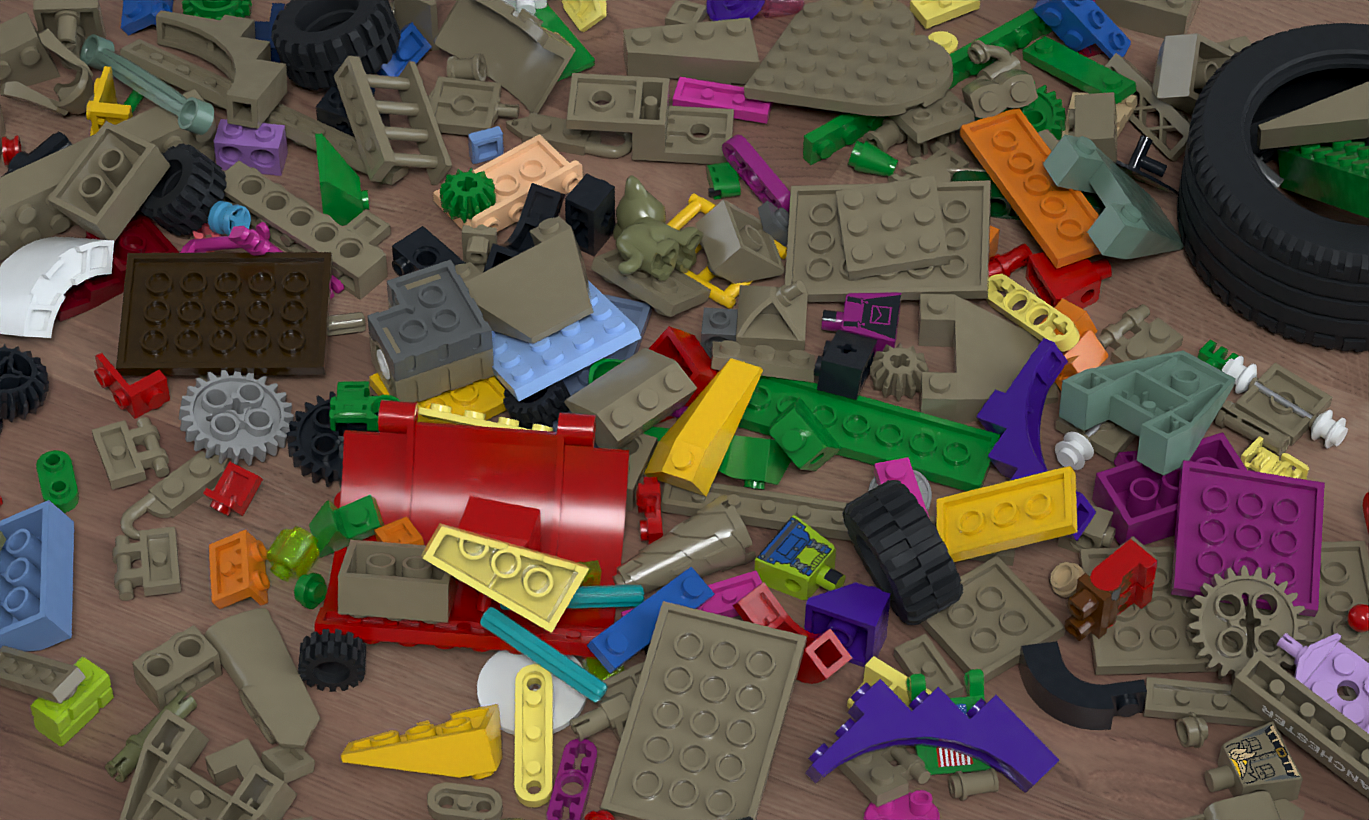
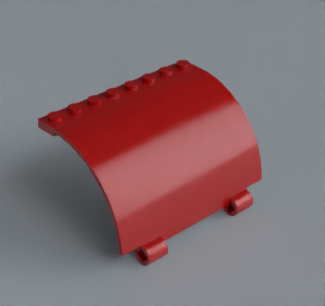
M381 400L378 416L379 432L344 431L340 507L371 494L376 499L384 525L408 517L422 536L426 546L440 523L458 528L470 496L540 509L542 553L586 565L589 570L579 586L615 585L612 577L617 575L616 568L622 563L629 450L594 448L596 415L560 412L557 432L418 422L417 402ZM375 535L362 540L377 542ZM348 546L334 552L324 605L320 607L315 620L314 632L317 631L321 635L323 629H329L330 633H335V629L342 630V635L351 632L354 634L353 639L359 636L362 642L367 644H377L383 641L397 642L399 645L406 647L424 644L434 645L439 649L465 647L477 652H486L493 649L506 650L516 655L522 654L481 626L480 621L485 612L476 610L479 591L459 579L448 623L428 624L420 620L408 619L391 621L387 618L370 616L354 618L350 615L338 614V574ZM492 599L491 607L496 608L563 655L581 656L587 660H597L596 656L587 647V644L615 623L617 608H566L551 633L513 610H502L500 603Z

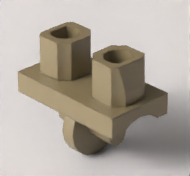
M483 224L478 225L476 228L463 225V261L465 263L471 262L483 273L492 244H497V228H489Z

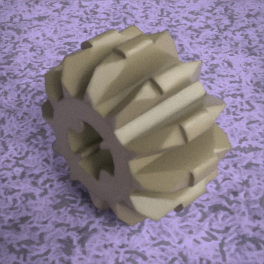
M901 343L896 348L886 344L883 352H876L870 366L871 380H873L874 390L882 391L884 398L894 395L899 401L905 395L913 399L915 392H920L922 372H929L928 364L925 363L924 353H916L914 345L906 349L902 347Z

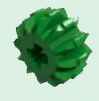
M472 167L468 172H462L458 169L456 175H447L445 183H442L440 188L443 212L449 213L451 220L461 218L465 224L468 219H472L478 213L495 205L496 193L493 179L487 178L484 171L475 173Z

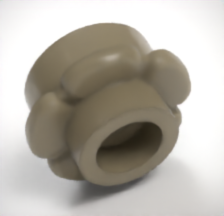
M1189 712L1187 717L1177 720V736L1182 746L1185 748L1191 746L1195 748L1202 747L1204 740L1208 738V727L1205 720L1196 717L1194 712Z

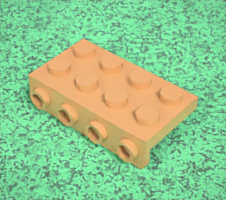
M539 134L473 170L475 173L484 171L487 178L493 179L496 203L478 213L472 219H468L465 224L461 218L453 221L461 229L463 225L476 228L478 225L483 224L489 228H497L498 233L519 221L531 183L564 194L570 193L583 178L582 164L577 160L569 163ZM440 189L433 192L434 202L443 210L441 207Z

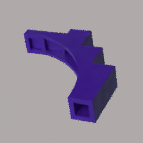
M1045 338L1042 339L1036 350L1031 354L1029 360L1013 380L1006 393L995 389L976 416L987 431L1000 434V439L987 457L1003 476L1011 480L1048 471L1041 450V416L1049 388L1068 360L1053 341ZM1076 491L1077 533L1066 535V537L1078 541L1096 514V511L1081 492Z

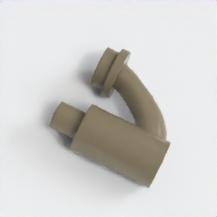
M976 40L968 48V55L975 64L986 63L990 60V57L997 59V61L979 71L978 78L973 81L980 79L993 80L1004 71L1011 69L1021 70L1018 58L1003 47L985 45L982 41Z

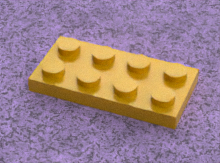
M1067 466L937 499L938 534L942 541H944L953 561L958 562L1077 533L1076 473L1072 467Z

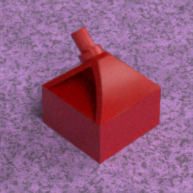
M473 496L469 497L458 529L541 552L540 509ZM479 591L476 610L485 612L491 607L492 598Z

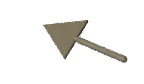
M951 153L901 168L902 172L917 178L935 175L936 182H950V174H955L961 170L986 172L984 168L950 167Z

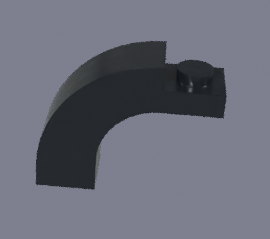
M531 183L516 228L505 243L492 244L483 273L534 247L535 244L530 230L538 227L542 221L548 218L558 217L566 194Z
M1057 641L1021 646L1018 668L1024 687L1037 706L1054 719L1081 729L1111 730L1114 716L1130 717L1136 713H1143L1147 695L1144 679L1103 685L1088 683L1077 678L1067 669Z

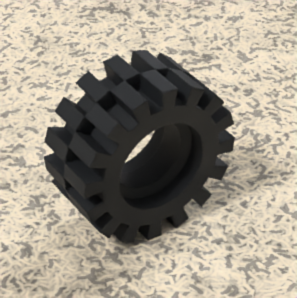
M560 380L521 401H518L509 390L505 389L503 403L511 418L520 421L518 427L532 430L533 424L553 427L552 421L556 420L558 422L560 412L568 413L569 408L564 402L571 395L563 380Z
M323 629L321 635L317 631L312 632L311 637H304L303 643H300L298 674H300L302 681L307 680L308 686L312 687L317 684L318 690L323 691L325 687H330L329 692H336V687H340L342 691L348 690V685L354 688L358 685V681H363L365 675V643L362 644V639L359 636L353 639L354 634L351 632L342 635V630L335 629V633H330L329 629Z

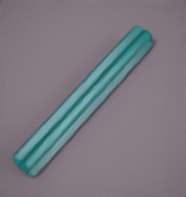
M642 585L579 586L567 608L638 606L644 602V589ZM500 603L502 610H511Z
M490 607L485 611L480 621L481 626L592 702L597 703L604 697L608 688L605 682L496 608Z

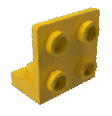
M104 66L101 78H96L93 101L89 100L87 104L86 118L91 120L92 124L90 136L97 134L106 121L116 125L133 117L131 105L117 104L112 68Z

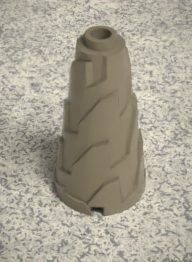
M722 495L696 511L697 514L676 525L665 536L639 550V554L616 568L617 575L612 578L615 585H642L644 594L655 590L659 591L691 566L702 578L720 570L723 572L743 564L746 565L756 559V553L751 551L746 554L745 548L753 545L750 535L734 504L724 508L723 505L729 502V498L726 495Z

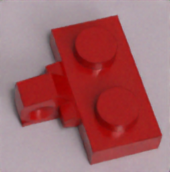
M657 476L643 477V484L639 483L636 491L638 513H645V520H639L640 540L647 541L648 545L663 537L661 491Z

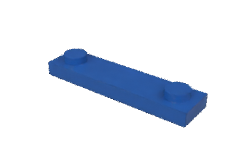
M691 566L593 638L587 644V647L611 674L650 645L663 601L698 609L709 601L715 593Z

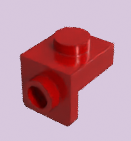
M229 461L214 490L205 488L203 495L212 500L210 507L226 516H229L231 511L243 516L263 479Z

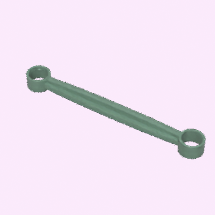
M95 34L90 35L85 40L81 48L80 59L89 67L99 71H103L104 66L111 67L112 74L117 79L155 104L177 115L178 125L181 129L197 135H203L209 130L214 119V107L212 104L194 97L187 99L150 72L115 53L112 41Z

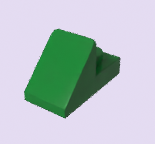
M371 494L340 508H337L328 500L309 524L320 558L347 547L350 540H363L375 535L374 529L384 526L376 499Z

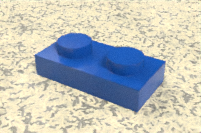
M413 23L405 25L400 30L401 38L398 49L392 55V59L387 64H383L381 70L376 72L378 75L398 77L409 61L417 63L432 47Z

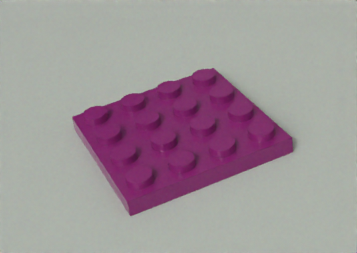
M1183 460L1179 475L1171 594L1191 598L1195 595L1204 596L1200 587L1204 583L1213 587L1211 578L1216 573L1225 580L1224 572L1227 568H1231L1235 575L1238 576L1239 569L1242 566L1247 567L1249 575H1252L1258 567H1261L1262 578L1266 579L1274 572L1276 573L1274 584L1278 586L1282 582H1288L1287 588L1284 591L1286 595L1298 593L1292 604L1293 606L1305 607V610L1299 615L1315 617L1319 606L1325 483ZM1242 594L1244 605L1247 606L1248 597L1246 594ZM1262 599L1256 600V608L1272 610L1271 605L1267 601ZM1226 600L1219 601L1223 603L1232 604L1231 602Z

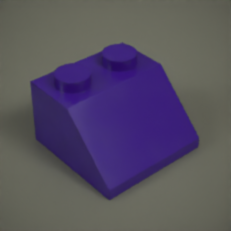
M855 582L808 598L805 608L804 629L814 634H820L831 628L851 655L852 659L848 662L865 668V665L873 656L878 657L887 638L891 594L877 587Z

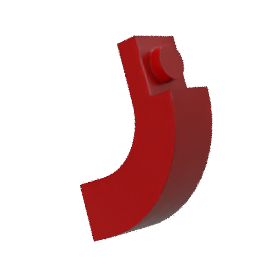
M764 582L732 605L743 621L807 636V643L796 678L800 682L808 684L820 683L852 659L831 628L823 633L814 634L800 627L787 614Z

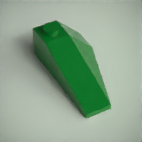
M653 426L643 434L656 437L657 441H660L670 428ZM734 435L718 471L731 478L744 481V487L765 490V484H779L792 460L775 440Z

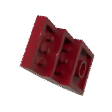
M144 213L133 216L114 242L112 274L97 275L81 282L79 285L71 286L64 294L66 298L61 304L56 318L59 322L87 312L124 293L128 253H179V251ZM86 231V238L100 239Z

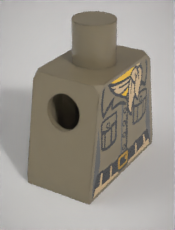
M1274 722L1264 724L1224 743L1221 746L1218 767L1205 771L1206 785L1212 793L1229 788L1232 796L1237 797L1254 792L1267 791L1271 794L1273 801L1284 798L1288 801L1298 799L1303 780Z

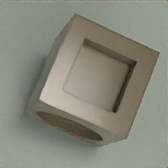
M1092 505L1096 514L1078 541L1061 536L1059 537L1058 547L1080 553V549L1110 548L1116 533V528L1111 527L1113 512Z

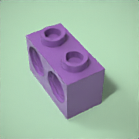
M220 119L213 143L216 164L222 170H227L237 161H241L250 168L257 169L261 174L282 176L288 154L285 125L262 123L256 129L228 124L226 119Z

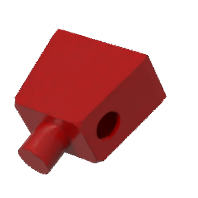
M1045 252L1028 255L1026 279L1037 297L1052 307H1055L1063 298L1083 309L1099 299L1101 280L1112 277L1111 265L1106 258L1090 262L1086 258L1056 269Z

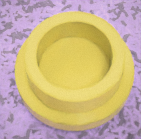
M938 31L928 36L929 40L941 45L949 54L957 50V38L949 32Z

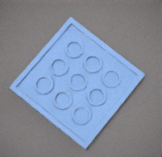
M588 280L594 313L534 344L492 331L493 372L518 401H521L641 339L637 326Z

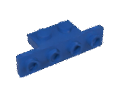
M1039 0L1033 8L1055 34L1070 49L1076 52L1096 43L1111 59L1115 53L1124 57L1131 45L1130 39L1093 0Z

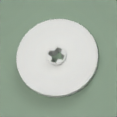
M500 650L486 662L479 674L477 682L478 703L480 707L498 704L501 730L515 735V678L523 667L537 663L524 654L516 655L506 650ZM565 655L566 657H568L569 659H571L572 661H574L582 667L580 662L573 655ZM551 674L553 680L554 734L569 726L570 719H575L581 714L587 697ZM532 684L529 686L528 689H531L534 685L539 686L540 689L541 686L538 684Z

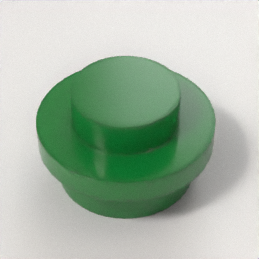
M318 573L300 576L294 588L296 601L308 609L316 608L323 602L327 593L324 577Z

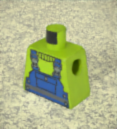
M795 515L788 520L755 559V570H757L762 582L767 587L803 601L811 598L820 586L828 591L841 588L846 578L844 574L834 569L836 548L834 545Z

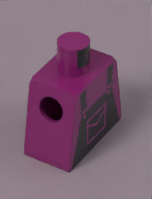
M849 293L846 295L844 312L823 310L821 330L837 332L839 329L878 339L875 354L878 351L883 352L886 344L895 348L901 293Z

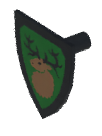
M1140 136L1128 165L1118 160L1113 161L1132 179L1178 196V191L1169 185L1140 171V168L1160 177L1166 171L1167 165L1146 156L1153 142L1152 139Z

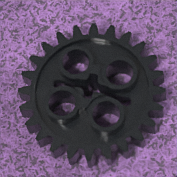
M330 391L328 400H324L318 395L316 396L317 405L314 406L306 402L304 403L305 412H295L296 421L289 422L290 432H287L289 457L293 458V466H301L302 476L312 473L313 483L318 482L321 478H325L326 487H330L334 481H339L341 488L344 431H379H367V423H336V431L331 430L329 417L331 410L330 400L336 394Z

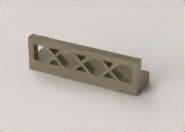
M1115 53L1105 67L1113 71L1116 70L1119 74L1136 82V92L1140 93L1139 107L1135 108L1129 120L1148 138L1152 139L1153 143L1170 160L1175 162L1186 150L1191 120L1181 110L1157 99L1153 92V83L1130 61ZM1158 111L1160 113V125L1148 128L1146 126L1147 112ZM1179 131L1183 138L1171 150L1166 145L1167 132Z

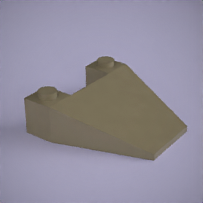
M559 216L548 218L542 221L538 227L530 230L535 244L534 247L484 273L480 272L471 262L455 266L456 273L461 276L469 290L470 297L474 298L483 314L484 321L488 322L492 331L534 344L594 313L582 253L572 227Z
M920 294L918 346L954 347V373L922 372L919 396L920 412L961 424L978 421L976 416L994 390L1006 393L1041 340L1026 330L955 294ZM1055 382L1049 388L1044 405L1056 403L1058 400Z
M166 709L144 741L120 820H281L298 794L284 781L255 763L233 796L197 775L190 768L209 742V739L195 726Z

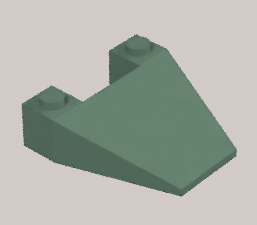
M1064 134L1043 165L1058 187L1097 194L1106 208L1087 231L1102 255L1132 259L1183 249L1184 245L1181 237L1152 196L1096 147L1090 139L1084 136L1075 137Z
M1183 350L1086 369L1062 381L1059 417L1084 431L1106 420H1110L1140 437L1137 461L1164 476L1180 468L1183 460H1190L1234 387L1236 378Z

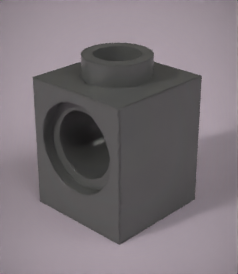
M704 307L701 345L710 359L713 341H736L738 309Z

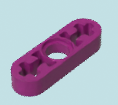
M739 134L722 144V151L726 160L760 201L764 204L768 200L777 208L782 207L789 213L791 192L752 145Z
M574 739L566 744L549 802L547 820H561L564 807L569 808V819L567 820H583L597 768V748L591 741L584 739L579 742L578 739ZM579 754H585L586 757L582 759L580 766L581 771L576 770L575 758H578ZM575 782L580 784L583 789L576 795H568L562 791V787L567 783Z

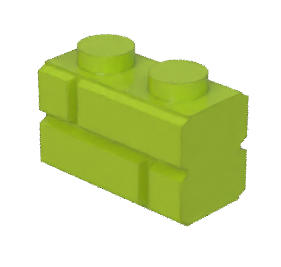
M81 657L74 664L86 678L77 686V691L72 697L62 701L61 704L38 698L30 705L32 715L34 716L35 728L62 747L99 712L100 708H104L114 698L112 688L110 687V676L106 671L85 657Z

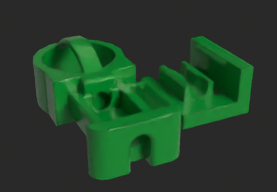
M369 381L338 382L337 399L335 396L330 400V428L336 431V423H367V431H379L378 416L375 413L379 411L381 400H400L392 395L370 396Z

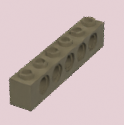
M237 161L225 171L226 178L224 180L227 184L223 191L225 195L222 201L246 207L251 215L249 228L256 231V225L264 222L270 230L269 241L286 252H332V275L342 282L344 290L360 300L388 277L386 254L378 246H372L361 239L353 230H347L329 215L317 211L304 199L292 195L281 184L270 181L257 169L250 168L241 161Z

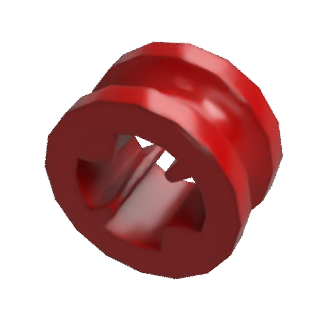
M19 135L14 136L12 140L8 139L7 136L2 137L3 160L5 166H7L12 158L22 151Z

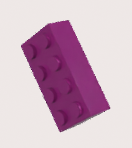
M1223 432L1203 438L1189 460L1247 470ZM1135 460L1096 473L1092 500L1096 507L1113 512L1111 527L1116 528L1115 538L1119 545H1122L1133 536L1140 543L1146 545L1175 535L1180 468L1163 476Z

